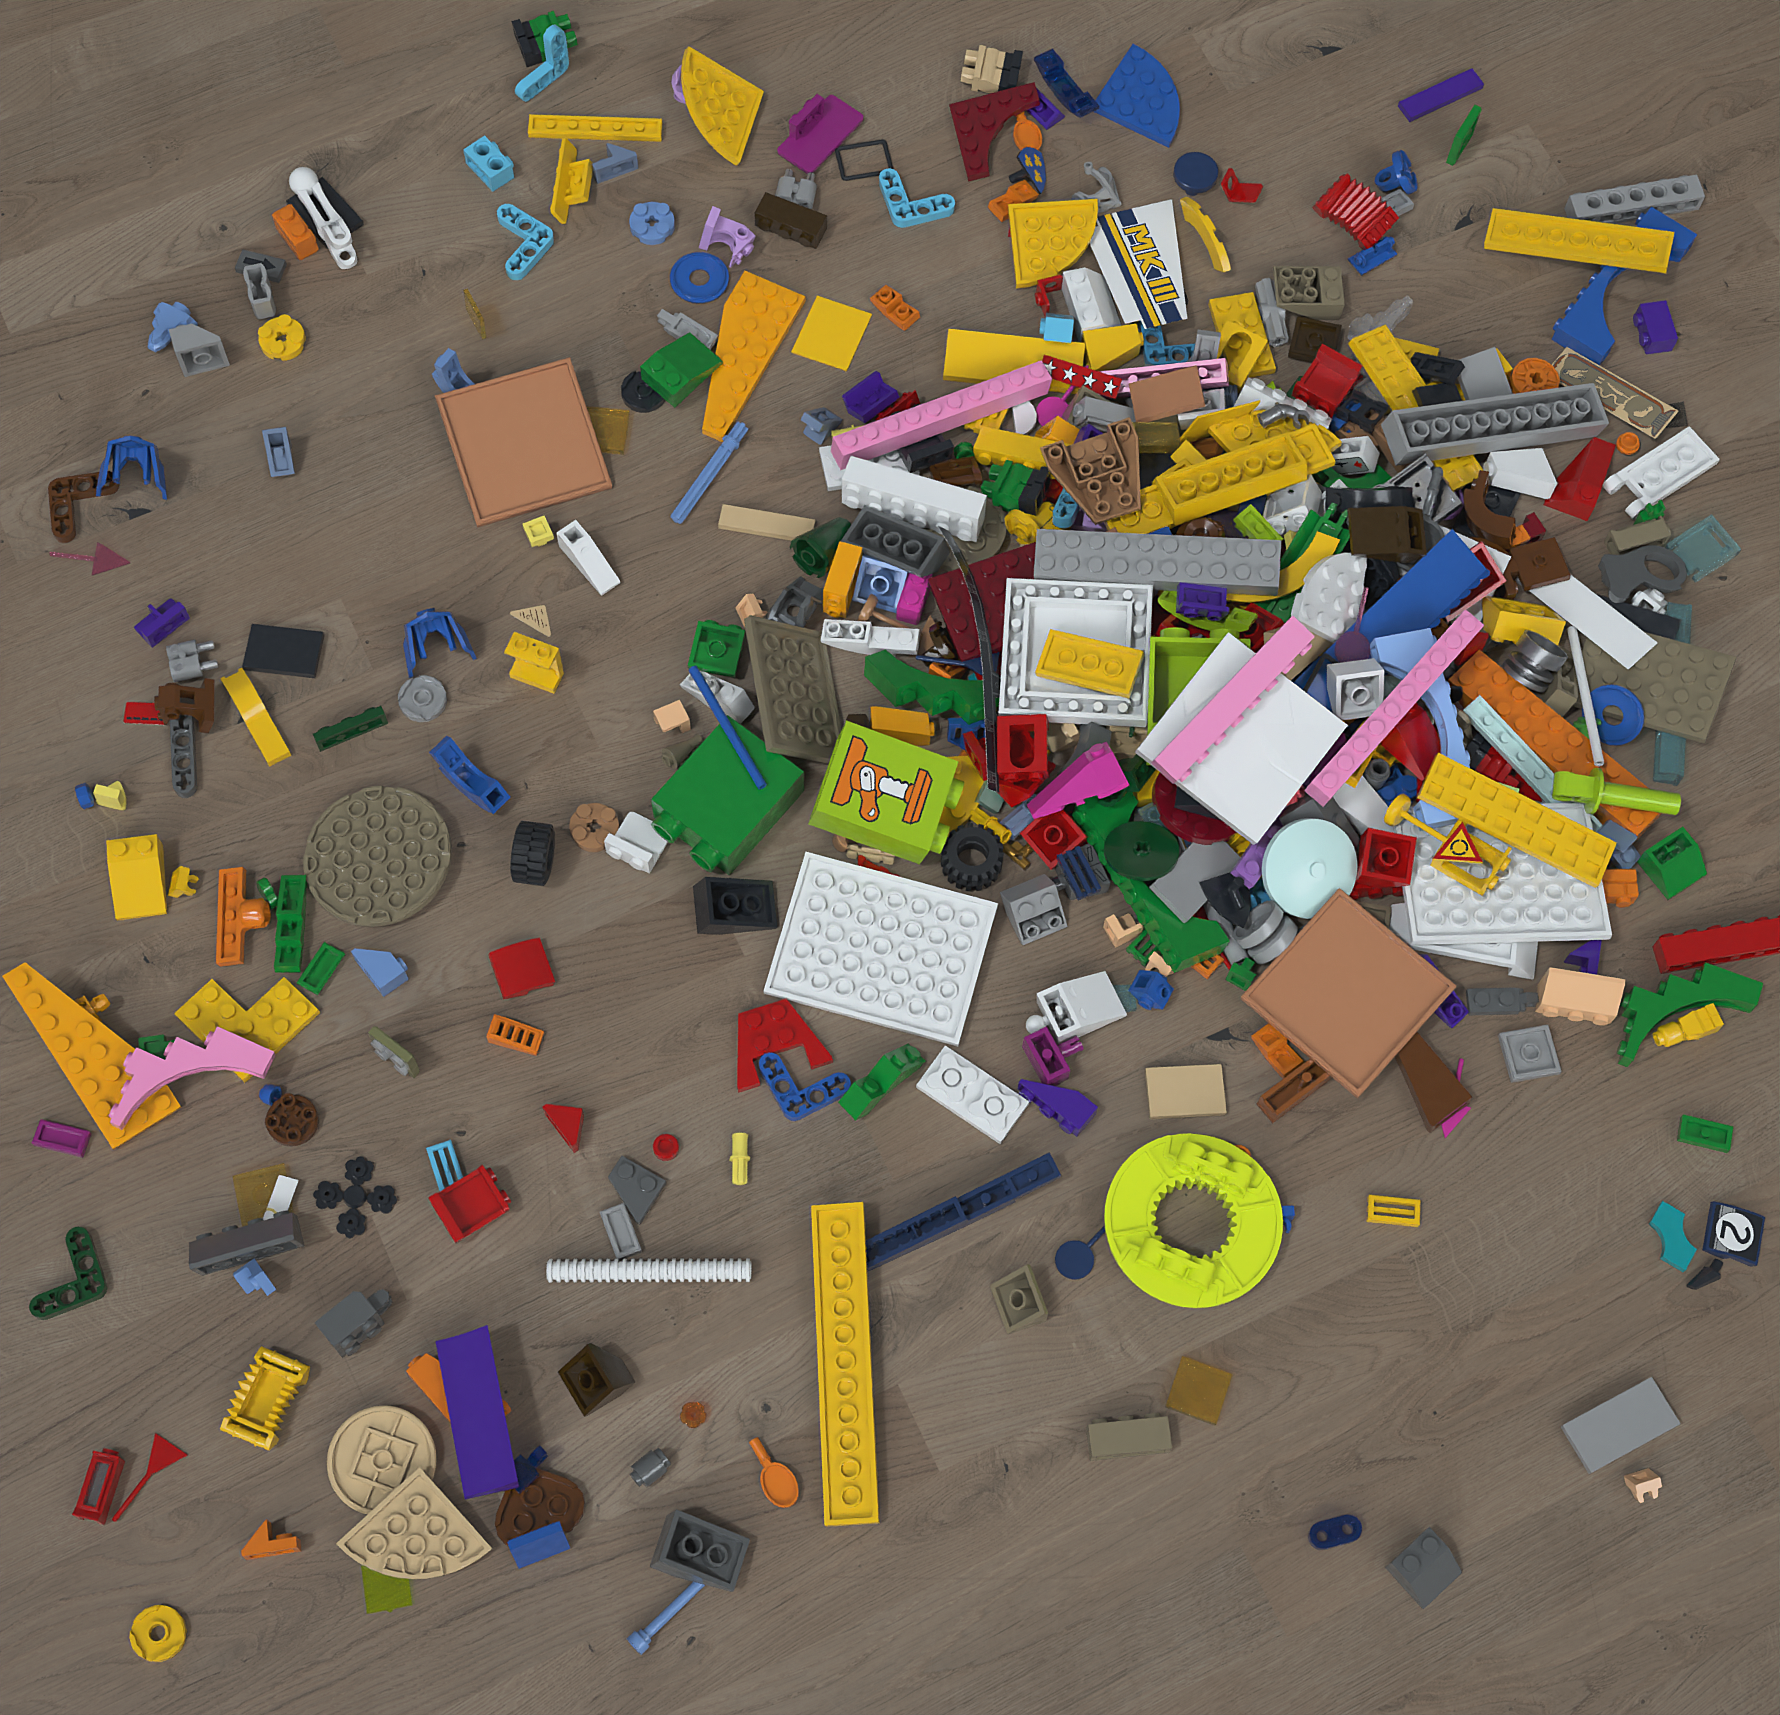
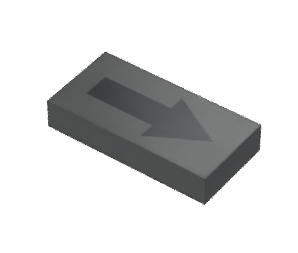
M242 249L235 266L237 273L243 274L245 266L261 263L266 269L269 281L280 282L287 265L286 260Z

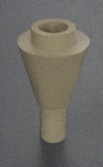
M696 734L688 741L663 748L661 755L663 763L667 767L677 769L692 749L703 742L702 737Z

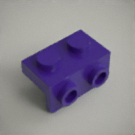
M875 371L843 394L842 398L848 413L866 423L897 400L899 394L896 389L883 382L880 372Z
M1180 582L1177 585L1176 613L1183 614L1187 618L1203 616L1211 621H1219L1230 610V607H1226L1227 588Z

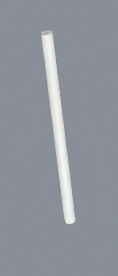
M1570 626L1567 628L1594 765L1602 766L1604 758L1577 628Z

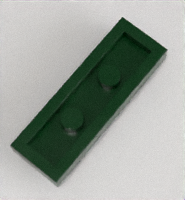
M382 706L371 707L362 714L346 717L340 723L333 726L322 727L316 733H313V736L321 752L388 724Z

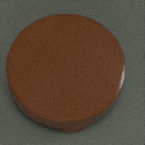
M286 1093L270 1106L265 1118V1125L270 1136L277 1143L290 1147L302 1145L310 1140L319 1124L318 1112L313 1103L303 1096Z

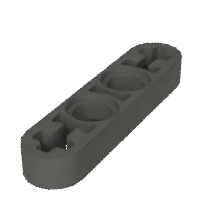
M180 715L178 719L170 720L172 785L179 797L189 798L197 791L195 726L193 716L185 715L186 718L183 720L185 729H181L178 721L182 716ZM182 736L189 737L187 745L178 746L176 744L178 738ZM187 758L190 760L188 767L184 769L177 767L179 760ZM182 776H186V780L189 784L186 786L185 790H182L181 786H183Z

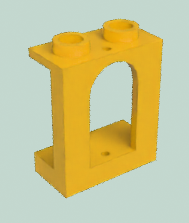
M1227 320L1220 331L1221 337L1217 359H1219L1233 335L1251 343V347L1237 372L1234 374L1228 371L1229 385H1236L1237 393L1239 394L1263 350H1267L1268 340L1257 331L1251 332L1247 330L1240 322Z
M514 632L504 651V654L515 657V662L509 672L510 678L554 694L564 675L559 648Z
M1457 820V822L1447 835V838H1449L1454 833V831L1462 823V820ZM1469 833L1480 857L1490 863L1492 867V873L1488 878H1476L1449 861L1432 860L1430 866L1483 896L1488 888L1493 890L1500 878L1496 876L1499 870L1503 872L1506 870L1511 861L1508 855L1512 848L1508 847L1505 853ZM1442 843V844H1441V846L1439 847L1438 851L1441 849V847H1442L1445 843Z

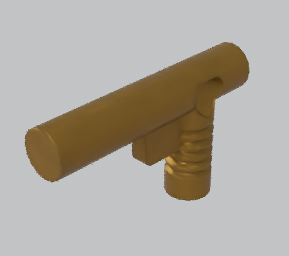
M1015 841L1012 845L1008 842L1004 843L1003 852L1022 869L1026 870L1031 864L1026 857L1033 851V848L1028 843L1023 847L1018 841ZM1022 856L1023 858L1022 860H1019L1016 857Z

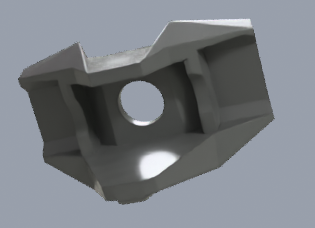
M800 576L782 590L776 602L767 612L766 619L804 628L807 623L806 620H809L811 614L818 607L817 604H823L824 588H819L805 581ZM793 605L800 608L798 616L795 617L787 613V609Z

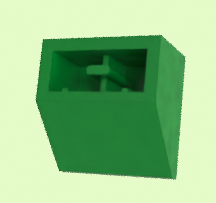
M1683 826L1644 851L1637 861L1667 900L1707 875L1699 845Z

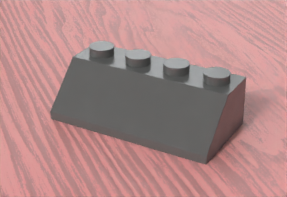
M864 505L841 542L863 547V554L919 577L938 572L950 554L944 537Z
M281 1211L273 1214L274 1218L263 1220V1218L250 1220L247 1222L248 1225L238 1228L237 1225L223 1228L222 1233L212 1235V1233L196 1236L197 1240L189 1242V1268L204 1276L248 1263L254 1258L259 1260L304 1247L298 1216L294 1213H289V1211Z

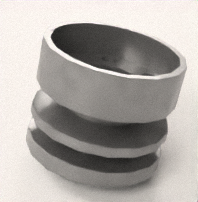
M1525 630L1516 643L1517 648L1522 653L1511 651L1508 655L1510 659H1506L1502 667L1522 685L1538 692H1545L1548 687L1547 682L1551 683L1554 679L1549 670L1558 672L1568 656L1558 645L1546 637L1531 630Z

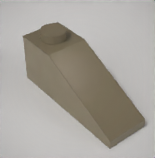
M1559 646L1567 654L1568 658L1558 672L1549 670L1554 679L1551 683L1547 682L1548 687L1545 692H1541V700L1563 717L1578 700V681L1572 652Z

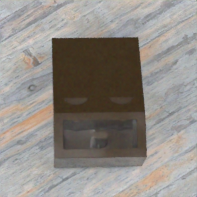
M1406 506L1347 509L1351 556L1410 563L1427 555L1423 509Z

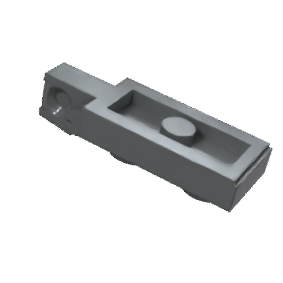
M1473 988L1466 990L1469 1016L1516 1015L1519 1012H1524L1526 1007H1536L1537 1003H1539L1538 993H1524L1522 988Z

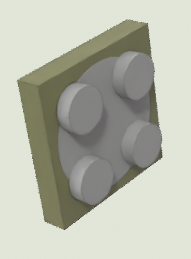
M373 1026L368 1034L372 1040L370 1044L376 1049L374 1051L376 1055L384 1061L387 1059L391 1060L395 1064L393 1067L403 1076H406L408 1073L411 1077L415 1078L419 1074L420 1069L414 1055L377 1026Z

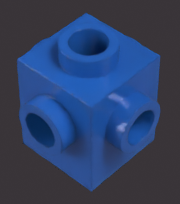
M1139 970L1128 991L1138 1000V1004L1147 1010L1152 1008L1163 1010L1174 988L1167 982V978L1164 975L1155 971Z

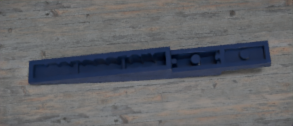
M1050 1152L958 1198L955 1196L866 1240L867 1272L1015 1203L1016 1199L1061 1178L1062 1176Z

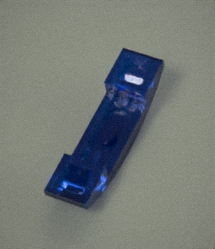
M1053 48L1034 57L1036 66L1048 87L1072 114L1081 118L1099 109L1098 103L1089 92L1083 93L1065 71L1063 60Z

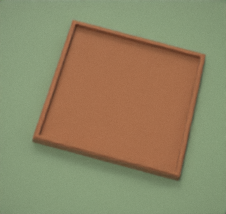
M570 357L435 395L477 527L612 488V483Z
M1339 888L1295 936L1291 944L1274 959L1246 990L1240 999L1358 1099L1452 993L1456 985Z

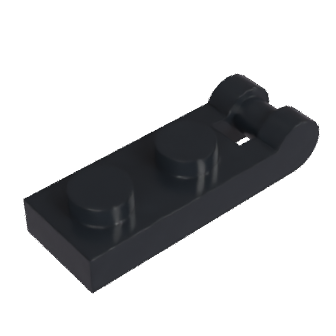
M1415 352L1411 357V363L1421 378L1453 385L1465 368L1460 360Z

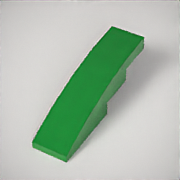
M281 875L276 910L278 921L275 935V973L301 972L306 917V875Z

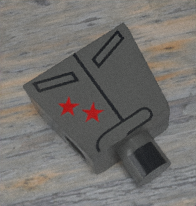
M1088 843L1081 847V850L1101 887L1100 892L1090 895L1094 896L1108 892L1110 881L1093 846ZM1074 856L1075 859H1076V861H1077V863H1078V865H1079V867H1080V869H1081V871H1082V873H1083V875H1084V877H1085V879H1086V881L1088 882L1090 888L1092 889L1093 887H1092V885H1091V883H1090V881H1089V879H1088V877H1087L1085 871L1083 870V868H1082V866H1081V864H1080V862H1079L1077 856ZM1069 859L1065 860L1081 892H1085ZM1057 862L1056 873L1058 876L1050 879L1055 883L1057 891L1064 889L1070 900L1077 899L1059 862Z

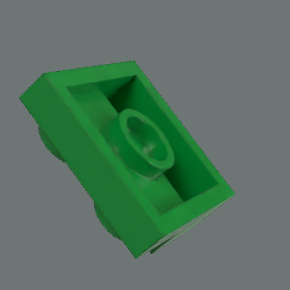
M713 620L698 621L687 665L688 669L692 666H697L703 672L735 678L746 640V631L734 624L723 626Z

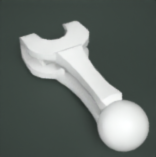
M307 167L296 168L289 177L290 188L298 195L300 201L307 208L320 237L326 242L337 265L341 269L352 268L357 264L358 260L351 244L352 237L348 227L326 198L316 173ZM310 195H315L326 212L329 221H325L310 199ZM347 251L351 257L349 260H343L339 257L340 254Z

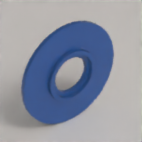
M704 252L690 253L681 257L674 264L670 273V283L674 292L680 298L691 303H707L717 299L724 293L729 282V273L723 261L712 254ZM695 270H704L709 274L710 278L705 285L697 286L691 283L689 279L690 274Z
M1603 685L1594 689L1590 695L1595 719L1601 720V725L1597 726L1600 742L1608 745H1623L1636 738L1644 724V710L1637 696L1627 688L1619 685ZM1615 705L1622 710L1623 720L1620 724L1611 725L1604 720L1603 710L1606 706Z

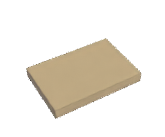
M1221 1064L1145 1069L1149 1119L1226 1115Z

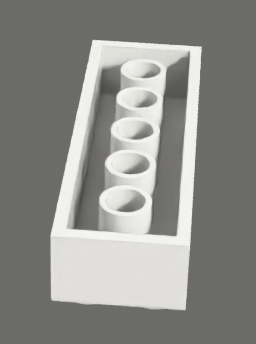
M850 456L842 477L843 504L850 508L860 509L866 505L902 521L912 523L917 527L929 528L942 534L938 527L940 526L948 530L951 535L963 541L977 542L985 520L987 495Z

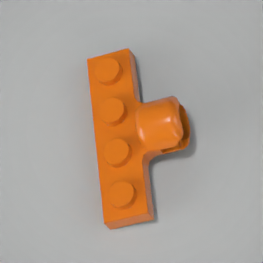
M244 867L219 870L216 964L220 967L244 964V938L246 931L249 929L265 928L271 920L268 902L263 898L246 899L247 870Z

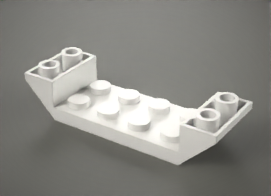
M1405 903L1391 905L1389 930L1413 950L1508 967V975L1534 979L1538 941L1411 945Z

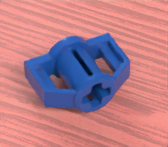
M948 718L947 740L961 749L965 750L964 733L972 731L977 740L986 737L985 719L968 725L962 718ZM956 728H961L960 738L955 737ZM984 728L983 736L977 738L978 730Z

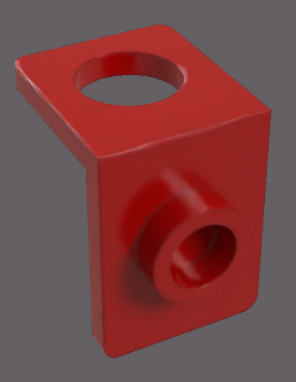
M1228 168L1221 182L1229 202L1254 203L1263 189V185L1259 183H1239L1233 168ZM1230 177L1232 179L1231 189H1229L1228 187V181Z
M1062 275L1037 280L1035 301L1037 306H1041L1045 317L1050 309L1046 293L1062 289ZM1051 282H1057L1052 287H1045L1047 284Z

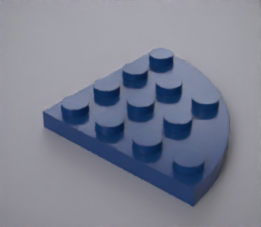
M1132 44L1096 98L1091 111L1169 148L1177 131L1180 105L1176 87L1166 69L1147 51Z

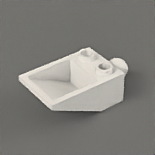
M1103 971L1062 982L1038 992L1037 1004L1043 1017L1039 1015L1030 1016L1026 1021V1029L1032 1034L1048 1025L1057 1045L1074 1036L1081 1037L1126 1017L1127 1013L1106 972ZM1055 1005V1012H1052L1049 1007Z

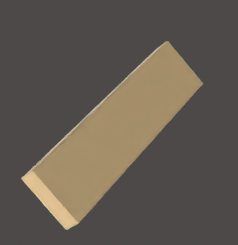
M725 504L722 506L718 523L719 529L790 541L815 527V519Z

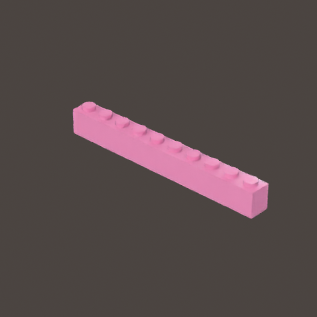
M1042 360L834 436L831 453L840 470L846 469L850 456L870 460L1048 394L1052 378Z
M1465 609L1304 791L1324 807L1476 636L1484 624Z

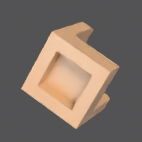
M680 700L653 711L654 721L660 725L663 732L678 726L682 733L691 730L690 719Z
M1129 913L1118 919L1113 914L1105 918L1103 926L1115 948L1138 937L1144 928L1140 923L1136 924Z

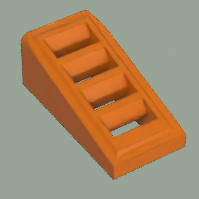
M494 1014L486 1038L488 1043L537 1056L544 1031ZM500 1026L503 1027L501 1036L497 1035ZM513 1029L511 1039H507L509 1030ZM524 1032L521 1043H518L519 1033ZM531 1034L534 1035V1038L531 1043V1046L529 1047L526 1046V1044Z

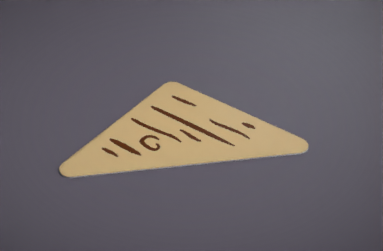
M545 605L510 612L512 616L548 637L551 636Z

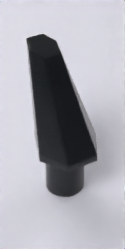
M1715 1258L1709 1267L1704 1266L1686 1286L1697 1290L1721 1279L1719 1271L1723 1266V1262Z

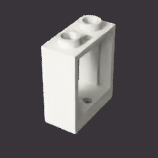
M1307 475V480L1279 489L1267 497L1263 517L1281 537L1289 530L1298 531L1311 509L1318 514L1322 492L1312 475Z

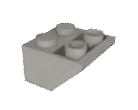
M1040 875L1000 892L1005 912L1022 945L1068 927L1056 885L1047 875Z

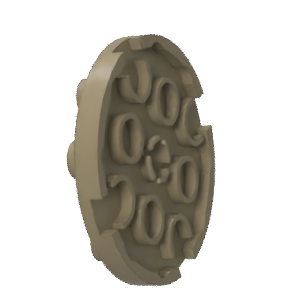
M968 486V488L960 487L977 493H981L980 489L972 486ZM986 497L985 520L977 542L963 541L952 535L968 565L998 555L1003 547L1006 537L1005 515L1000 506H993L992 498ZM922 528L924 530L944 537L943 534H939L935 530L929 528ZM946 541L950 554L940 568L952 571L960 568Z

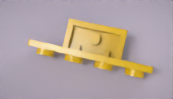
M567 138L562 139L561 148L559 149L557 174L550 207L551 214L561 224L567 222L569 205L588 201L593 172V163L590 159L576 162L577 149Z

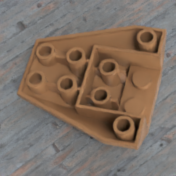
M1130 417L1108 424L1107 433L1065 447L1063 440L1040 447L1049 472L1095 525L1141 510L1138 436Z

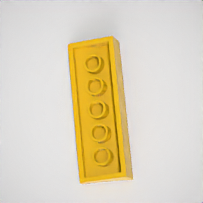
M948 329L943 380L978 384L1041 361L1044 354L1083 366L1085 343L1047 341L1042 338ZM1052 379L1049 391L1066 393L1071 385ZM1075 387L1071 394H1077L1080 388Z
M1288 432L1156 477L1155 480L1156 486L1176 526L1307 480V462Z

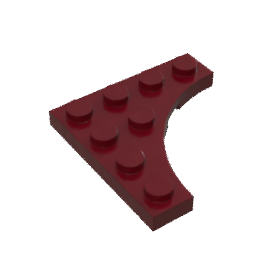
M1035 82L949 104L968 182L990 176V146L993 139L997 137L1004 127L1003 124L1010 117L1017 116L1030 108L1040 105Z

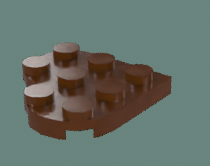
M516 1461L515 1468L519 1487L505 1490L496 1513L495 1527L501 1541L508 1546V1540L560 1521L564 1533L571 1532L580 1522L585 1509L584 1495L578 1486L567 1478Z

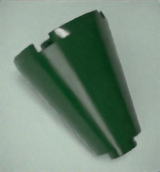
M837 517L795 537L790 544V550L793 548L795 553L792 556L793 560L807 575L816 574L818 575L816 578L823 577L830 570L838 544L852 524L847 519Z

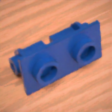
M1385 236L1373 247L1362 250L1348 258V261L1360 275H1363L1397 255L1392 248L1395 241L1393 237Z

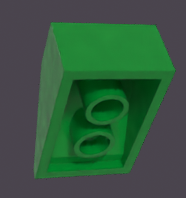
M689 332L659 349L640 366L641 378L675 408L723 364V361Z

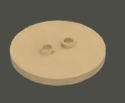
M374 1406L352 1415L339 1427L333 1436L327 1455V1472L334 1491L349 1507L367 1515L419 1467L433 1481L437 1465L435 1443L427 1427L412 1413L393 1406Z

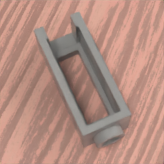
M1085 396L1073 408L1074 426L1081 424L1084 427L1087 424H1091L1099 431L1107 432L1108 424L1130 417L1135 429L1136 420L1134 410L1131 407Z

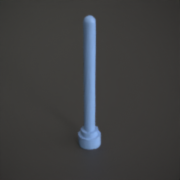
M692 1582L644 1630L634 1631L626 1638L628 1642L642 1655L649 1648L648 1644L652 1641L650 1638L705 1585Z

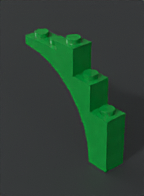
M886 649L865 656L864 676L895 707L916 700L931 716L953 709L968 725L985 719L983 680H959L928 674L903 663ZM995 697V704L998 707L1000 698Z
M1705 962L1700 969H1695L1691 981L1669 974L1664 981L1659 982L1656 993L1634 986L1629 993H1624L1620 1006L1624 1007L1621 1016L1627 1018L1623 1028V1032L1626 1033L1625 1040L1620 1041L1616 1054L1620 1055L1618 1064L1628 1067L1634 1060L1639 1046L1647 1033L1658 1023L1674 1014L1690 1009L1703 1008L1714 1003L1715 1007L1731 1008L1750 1013L1758 1005L1763 983Z

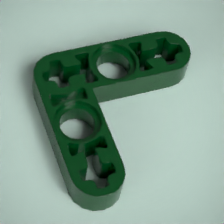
M73 1227L67 1232L65 1237L77 1280L33 1297L29 1304V1310L39 1320H48L104 1297L107 1292L106 1279L92 1236L83 1227ZM78 1234L85 1237L81 1240L84 1251H81L80 1247L73 1242ZM85 1257H92V1267L88 1270L80 1269V1261ZM87 1276H92L93 1280L98 1285L100 1284L97 1287V1292L93 1293L91 1290H88L92 1285ZM74 1291V1301L70 1304H64L61 1299L64 1292ZM54 1296H55V1301H56L57 1304L59 1305L58 1308H56V1306H55L54 1304H51V1303L54 1302V1300L52 1299V1297H54ZM42 1301L46 1304H51L45 1307L46 1312L44 1313L37 1310Z

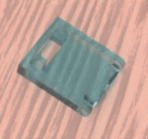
M1712 514L1665 546L1668 550L1678 546L1673 552L1686 564L1685 568L1688 576L1696 570L1699 571L1692 577L1694 582L1699 581L1737 556L1741 551L1738 544ZM1712 531H1714L1717 534V536L1723 541V543L1726 545L1725 547L1722 548V546L1711 535Z

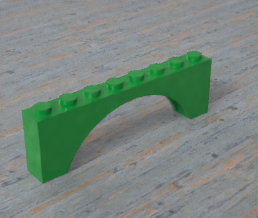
M1127 792L1121 801L1112 807L1100 805L1097 801L1099 799L1097 795L1086 798L1085 804L1078 806L1076 804L1071 813L1073 820L1088 836L1086 841L1093 846L1099 861L1110 873L1112 881L1119 887L1126 903L1132 907L1139 923L1144 926L1150 935L1152 943L1157 946L1163 955L1165 963L1171 967L1172 971L1176 973L1221 954L1230 940L1217 921L1192 916L1187 922L1183 923L1148 888L1144 881L1123 877L1108 865L1104 856L1105 840L1116 827L1128 823L1132 812L1138 804L1134 794Z

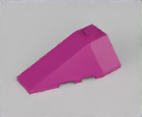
M1099 743L1093 745L1088 751L1078 757L1027 804V807L1033 819L1062 811L1065 805L1070 803H1076L1077 806L1085 804V799L1096 795L1099 799L1107 797L1128 787L1129 783L1108 743Z

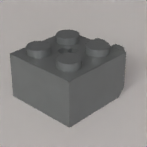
M379 1289L377 1293L372 1294L366 1299L361 1292L353 1291L314 1323L342 1358L346 1355L351 1356L361 1347L360 1343L367 1338L375 1337L382 1330L381 1326L385 1323L380 1315L392 1306L391 1295L389 1296V1292Z

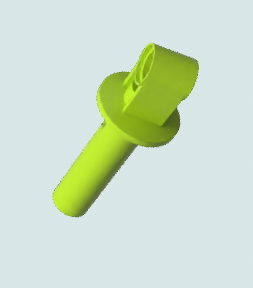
M1593 768L1589 776L1567 771L1554 773L1552 798L1558 801L1584 803V809L1587 814H1594L1600 803L1670 815H1677L1680 809L1681 796L1679 793L1605 782L1601 768Z

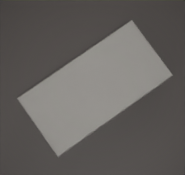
M621 1203L600 1211L616 1259L620 1261L641 1253L642 1250L625 1204Z

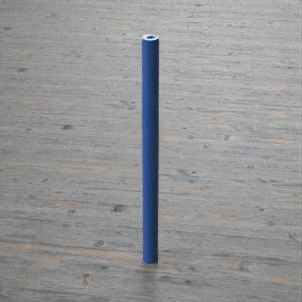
M692 666L688 670L755 785L759 790L765 788L767 784L706 680L698 667Z

